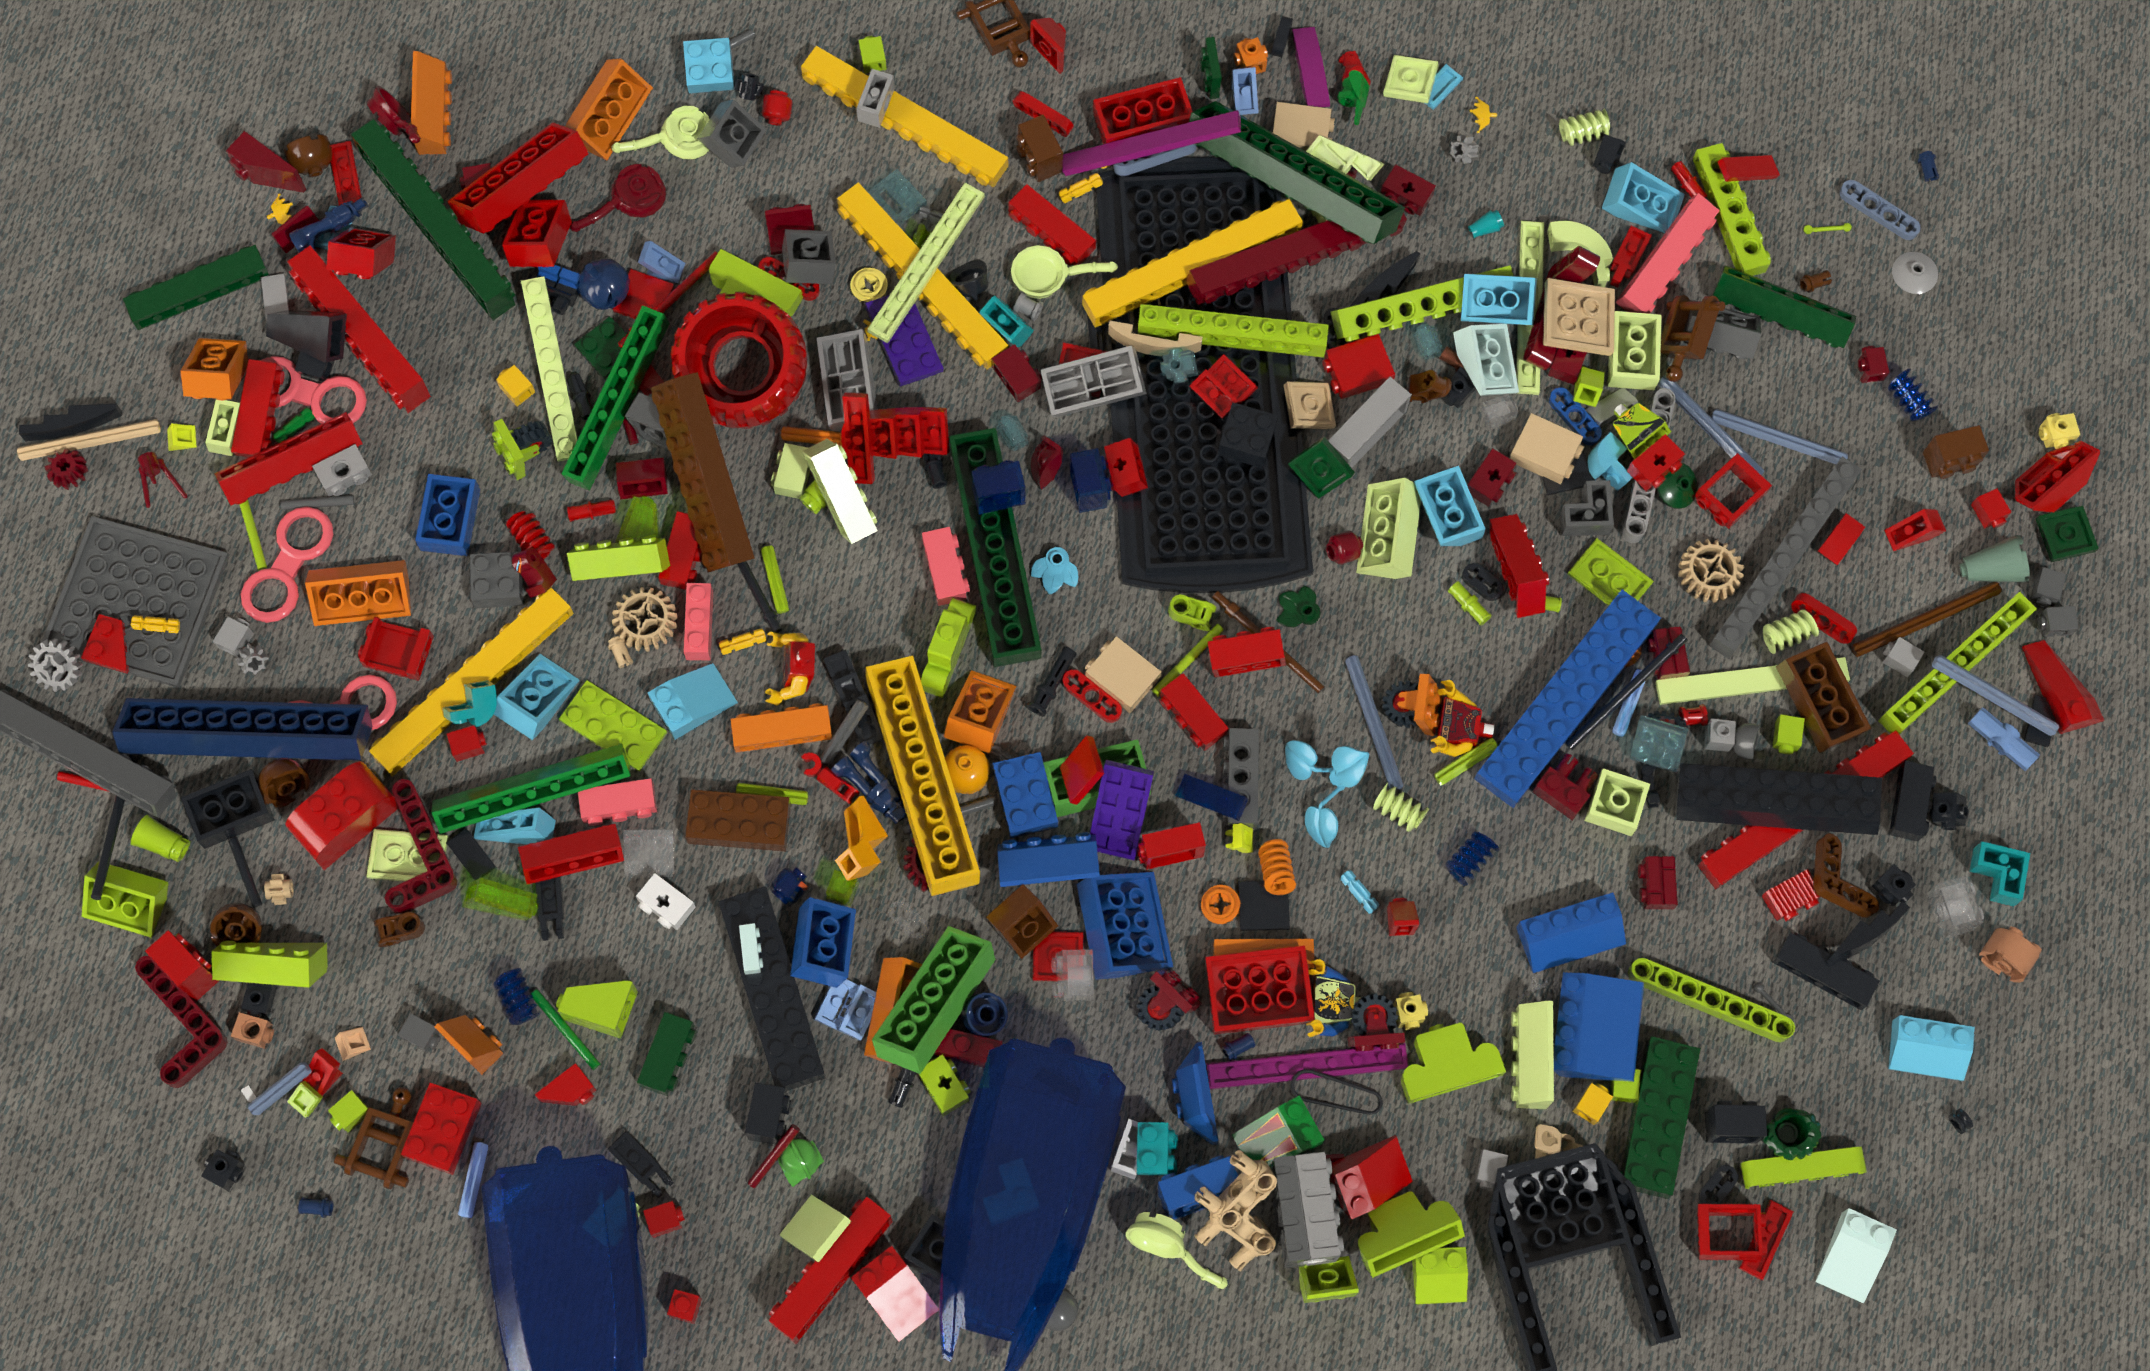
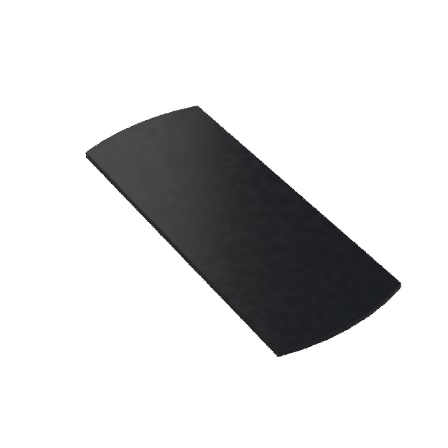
M1177 158L1126 176L1117 175L1114 169L1098 173L1103 181V184L1096 188L1101 263L1115 262L1118 266L1115 272H1102V284L1105 285L1112 278L1125 276L1131 269H1140L1155 258L1161 259L1174 249H1183L1196 239L1202 240L1215 230L1226 229L1234 221H1243L1258 210L1264 211L1270 208L1275 202L1282 201L1281 191L1272 189L1260 179L1249 176L1244 170L1231 166L1223 158ZM1288 272L1281 274L1272 281H1268V279L1261 281L1255 287L1239 289L1233 295L1227 296L1225 294L1211 303L1203 302L1197 305L1188 285L1145 304L1292 321ZM1140 307L1111 321L1132 324V333L1138 334ZM1109 322L1105 323L1107 352L1126 347L1108 335ZM1204 344L1201 346V351L1175 357L1154 356L1136 351L1147 394L1110 403L1113 443L1131 438L1138 445L1148 485L1146 489L1123 497L1116 492L1122 584L1149 590L1178 593H1216L1217 591L1225 593L1284 584L1313 575L1306 484L1288 465L1292 458L1303 452L1301 428H1291L1284 391V384L1287 381L1297 382L1295 354ZM1223 354L1258 387L1240 405L1278 415L1276 428L1263 468L1218 456L1219 444L1228 415L1222 419L1190 387L1192 382L1205 369L1208 371Z

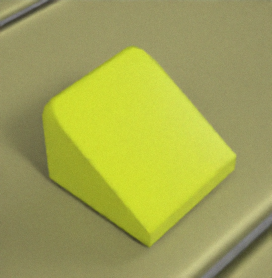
M171 423L167 429L168 450L196 448L195 425Z

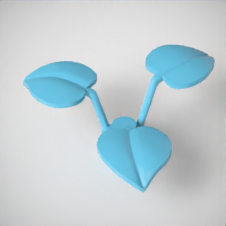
M1299 740L1289 741L1285 747V758L1288 769L1296 779L1306 780L1310 778L1312 771L1330 772V781L1333 785L1337 786L1332 793L1319 803V808L1311 806L1305 813V826L1309 835L1321 846L1329 848L1338 832V820L1334 812L1329 808H1324V805L1337 793L1344 790L1345 787H1353L1359 783L1368 763L1369 752L1360 751L1350 746H1341L1333 752L1331 760L1333 767L1318 768L1314 766L1317 762V754L1309 744Z

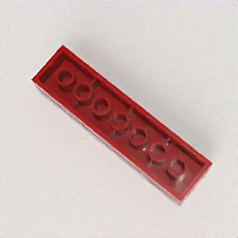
M308 246L287 261L291 268L289 274L293 278L294 284L301 293L305 292L308 296L307 299L316 310L319 309L320 312H344L347 314L345 342L349 345V349L356 359L360 358L364 363L363 366L371 376H375L382 390L390 394L391 400L399 410L404 408L407 413H410L431 397L420 375L331 270L326 269V263L311 246Z

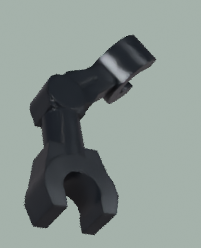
M1655 748L1652 759L1641 769L1642 781L1650 784L1646 796L1648 808L1658 807V803H1660L1658 792L1654 787V776L1652 774L1659 765L1662 766L1672 760L1674 755L1672 750L1667 755H1663L1661 752H1657L1658 749Z

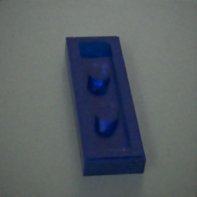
M1184 774L1175 795L1182 800L1240 821L1248 802V798L1187 774Z

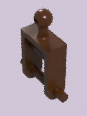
M969 0L965 2V9L956 12L959 21L971 17L992 56L1009 49L1012 53V63L1014 66L1021 68L1027 65L1028 55L1024 51H1020L1018 44L1030 39V28L1014 0H983L976 4ZM1004 2L1013 19L988 30L979 12ZM1016 27H1018L1019 29L997 40L993 39V37H996Z
M1678 295L1673 301L1667 303V309L1670 312L1661 336L1660 353L1674 359L1672 365L1665 371V376L1669 381L1677 382L1682 378L1683 371L1681 366L1684 359H1704L1718 312L1725 309V303L1719 302L1716 296L1708 295L1702 301H1690L1687 296ZM1698 311L1692 332H1683L1689 312ZM1680 341H1689L1687 346H1679Z
M399 1087L393 1092L392 1099L394 1103L389 1114L369 1107L349 1157L340 1154L336 1155L334 1163L345 1167L344 1173L346 1175L352 1176L355 1171L384 1180L383 1187L390 1190L394 1184L404 1188L408 1186L409 1178L398 1175L404 1161L401 1152L414 1123L399 1118L403 1106L411 1100V1092L405 1087ZM379 1119L405 1128L402 1136L373 1128L375 1120ZM369 1137L397 1146L388 1171L359 1161Z

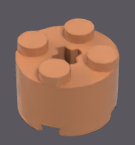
M2011 926L2009 929H1995L1979 953V956L1983 955L1981 958L1982 963L1998 975L2002 971L2006 975L2011 976L2009 981L2021 983L2038 960L2042 949L2037 944L2029 942L2022 937V931Z

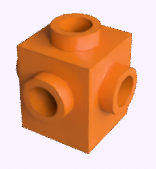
M1246 38L1237 43L1236 53H1233L1236 66H1240V68L1255 67L1256 74L1265 72L1268 53L1265 45H1261L1259 38Z

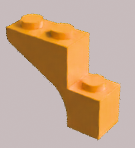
M859 796L844 811L849 848L835 861L847 881L868 875L881 863L873 849L888 837L864 796Z

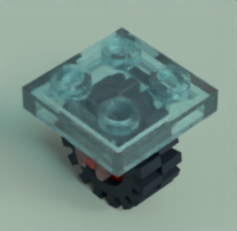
M1654 711V714L1649 713L1648 716L1641 715L1630 759L1678 772L1689 730L1686 721H1681L1682 717L1680 716L1674 717V713L1666 714L1667 711H1662V714L1659 711Z

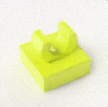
M1242 823L1233 824V830L1225 832V835L1233 836V842L1225 844V847L1242 853H1253V829Z

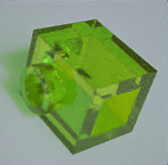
M834 870L826 891L827 899L851 907L859 886L858 878L847 881L842 871Z

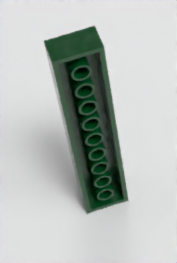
M1214 101L1192 112L1189 122L1233 112V110ZM1240 115V133L1194 144L1209 150L1216 157L1223 158L1231 166L1244 170L1249 176L1260 179L1268 187L1281 191L1287 198L1302 203L1305 208L1323 215L1326 220L1339 224L1345 231L1360 236L1367 243L1375 244L1397 231L1405 209L1404 206Z
M373 119L353 132L351 136L361 157L492 321L514 307L516 304L513 297L516 295L510 288L512 285L505 275L500 276L494 261L491 258L487 259L483 254L485 252L477 241H472L470 238L471 234L464 224L459 225L457 222L458 218L450 207L446 209L441 195L437 191H432L429 187L431 184L424 174L419 175L416 171L417 166L410 157L406 159L402 147L397 141L393 142L391 140V135L383 124L379 126Z
M996 428L949 436L950 450L994 667L1041 659L1042 649ZM1001 489L1003 497H997V501L1000 502L1002 499H1005L1002 504L994 502V496L1000 495V493H993L992 491Z

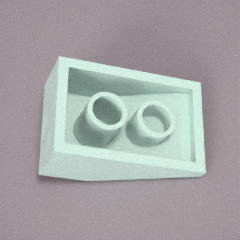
M1507 324L1471 325L1453 332L1457 356L1480 396L1519 393Z
M1850 1208L1846 1209L1841 1213L1815 1282L1864 1303L1889 1252L1897 1229Z

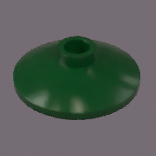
M1684 463L1674 474L1669 472L1664 476L1666 480L1657 487L1662 501L1674 509H1682L1689 506L1697 493L1696 476L1692 469Z

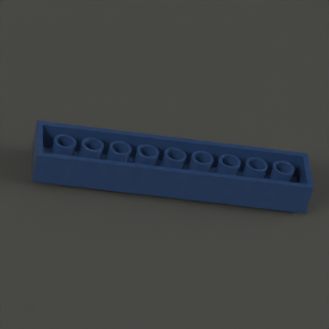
M126 698L112 733L119 753L362 760L373 726L368 705Z

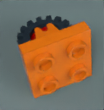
M1420 674L1419 684L1415 682L1412 684L1411 681L1406 680V684L1403 681H1399V686L1391 685L1393 690L1387 689L1385 693L1388 696H1383L1385 703L1383 704V709L1390 720L1399 727L1404 725L1405 728H1410V724L1414 727L1418 725L1425 735L1435 736L1436 728H1439L1440 725L1438 707L1442 705L1443 695L1438 694L1439 687L1430 674Z

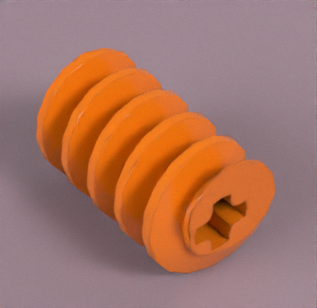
M1282 839L1267 841L1261 845L1258 851L1264 887L1266 891L1274 895L1289 894L1296 888L1295 876L1291 865L1292 861L1288 850L1289 846Z

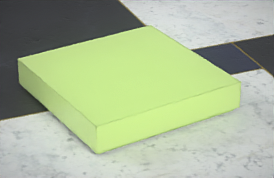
M1394 55L1383 91L1384 97L1428 103L1439 67L1438 61Z

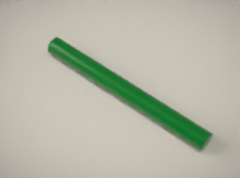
M538 989L533 991L530 995L531 998L594 1071L601 1065L600 1062Z

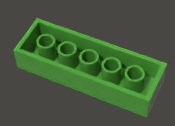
M950 926L947 927L873 1037L872 1042L878 1058L921 1074L964 1009L967 1001L971 998L996 960L990 941Z

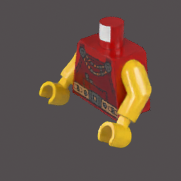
M769 632L767 634L773 636L772 643H767L768 646L778 648L783 645L785 646L783 688L780 692L768 688L765 693L771 695V697L765 700V702L777 706L783 699H791L808 691L814 677L815 643H809L808 638L803 633L780 634Z
M1444 680L1441 683L1444 684L1445 689H1438L1437 692L1439 695H1447V697H1444L1441 705L1437 737L1431 739V742L1436 743V747L1432 748L1431 752H1441L1457 757L1475 748L1479 736L1492 738L1494 724L1481 722L1482 710L1477 708V705L1466 695L1456 689L1452 680Z

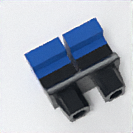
M554 265V267H538L539 272L536 278L545 277L549 299L553 300L551 310L563 315L568 306L573 307L580 294L578 288L581 274L565 268L561 270V267Z

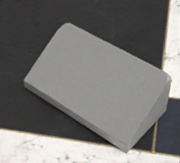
M1621 388L1600 400L1596 407L1590 406L1585 410L1601 428L1617 418L1614 410L1618 405L1625 404L1630 409L1638 403V400L1625 388Z

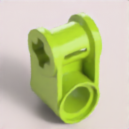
M1181 594L1172 598L1168 608L1169 616L1173 620L1203 631L1210 630L1209 622L1212 613L1216 611V606L1212 603ZM1182 605L1186 611L1178 612L1174 609V606Z

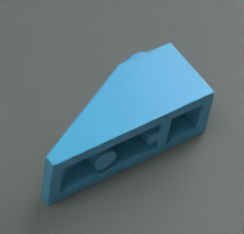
M541 808L517 810L476 823L474 838L476 840L527 845L553 838L556 820Z

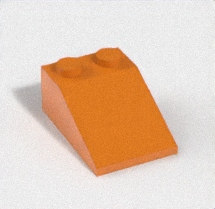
M971 670L948 716L944 738L964 745L974 746L981 751L990 753L999 734L1016 686Z
M466 1015L439 1022L434 1026L481 1075L504 1054L499 1049L502 1044L492 1034L487 1037L482 1032L485 1027L475 1017L470 1020Z

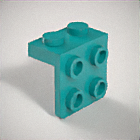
M1138 1122L1137 1175L1165 1176L1170 1173L1177 1175V1159L1173 1155V1150L1178 1148V1135L1175 1134V1130H1172L1168 1122Z

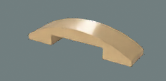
M1115 321L1109 322L1108 335L1126 347L1133 346L1136 351L1144 354L1175 357L1201 351L1203 337L1179 333L1178 341L1133 334L1132 324Z

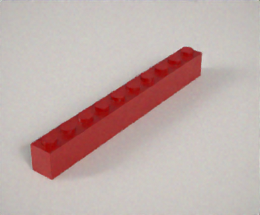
M1896 730L1889 735L1887 732H1884L1874 740L1876 744L1870 748L1868 745L1863 746L1855 753L1857 757L1851 761L1847 757L1836 765L1838 768L1836 771L1830 773L1828 770L1825 774L1883 777L1907 761L1914 753ZM1746 825L1740 830L1741 835L1735 839L1733 836H1730L1720 843L1722 846L1717 851L1710 849L1701 856L1702 861L1698 867L1716 890L1803 830Z

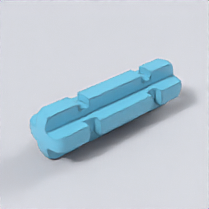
M1351 870L1346 871L1341 875L1340 880L1345 886H1349L1348 890L1359 903L1364 904V909L1369 914L1373 913L1378 909L1379 903L1375 898L1370 897L1371 893L1360 880L1355 879L1356 876Z

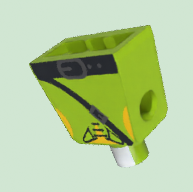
M1636 403L1630 409L1625 404H1620L1614 410V414L1618 419L1614 421L1613 426L1634 459L1640 456L1663 435L1671 433L1668 425L1662 418L1640 403Z

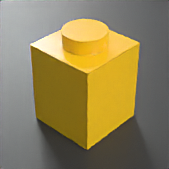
M515 365L504 369L496 379L499 388L516 406H519L535 393L532 383Z
M1591 1083L1573 1112L1595 1125L1613 1096L1608 1094L1609 1090L1603 1085Z

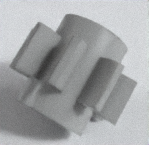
M1465 135L1457 136V141L1451 142L1450 154L1455 158L1456 163L1461 161L1463 164L1471 163V158L1478 157L1479 145L1473 141V136L1466 137Z
M248 643L246 647L238 650L240 658L235 660L238 666H241L243 673L250 671L256 675L261 669H266L264 661L269 658L263 652L260 645H257L255 648Z

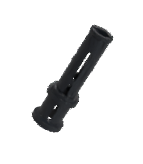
M1063 647L1045 681L1036 687L1037 692L1031 702L1027 703L1026 707L1028 710L1041 717H1045L1049 703L1056 698L1058 685L1077 655L1074 650L1069 647ZM1064 663L1063 666H1062V668L1060 669L1059 673L1057 674V676H1056V678H1055V675H1056L1058 669L1060 668L1061 664Z

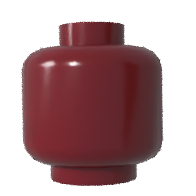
M1352 531L1335 534L1329 538L1326 544V552L1329 559L1339 565L1360 558L1361 550L1363 549L1362 539Z

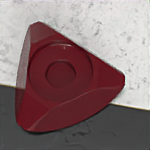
M1045 435L1041 437L1042 442L1037 446L1031 458L1032 477L1040 490L1054 480L1063 458V448Z

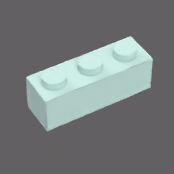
M755 923L739 925L745 975L761 973L763 960L759 958V953L762 952L761 943H758L757 937H760L759 928H756Z

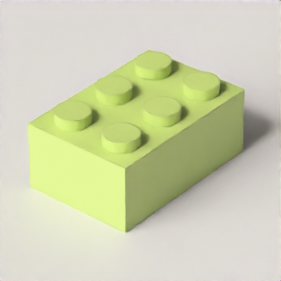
M1615 311L1614 353L1608 357V387L1655 390L1660 380L1661 315Z

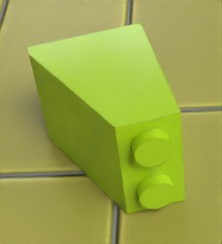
M631 981L566 987L565 993H561L558 997L556 1008H559L558 1013L564 1021L621 1039L638 991Z

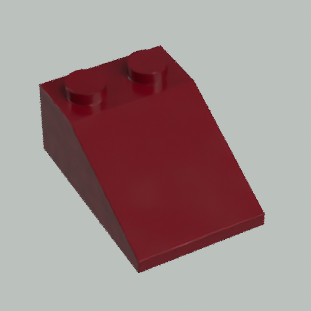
M245 131L226 150L230 158L229 163L236 169L234 173L243 181L248 179L253 184L302 193L307 190L297 169Z

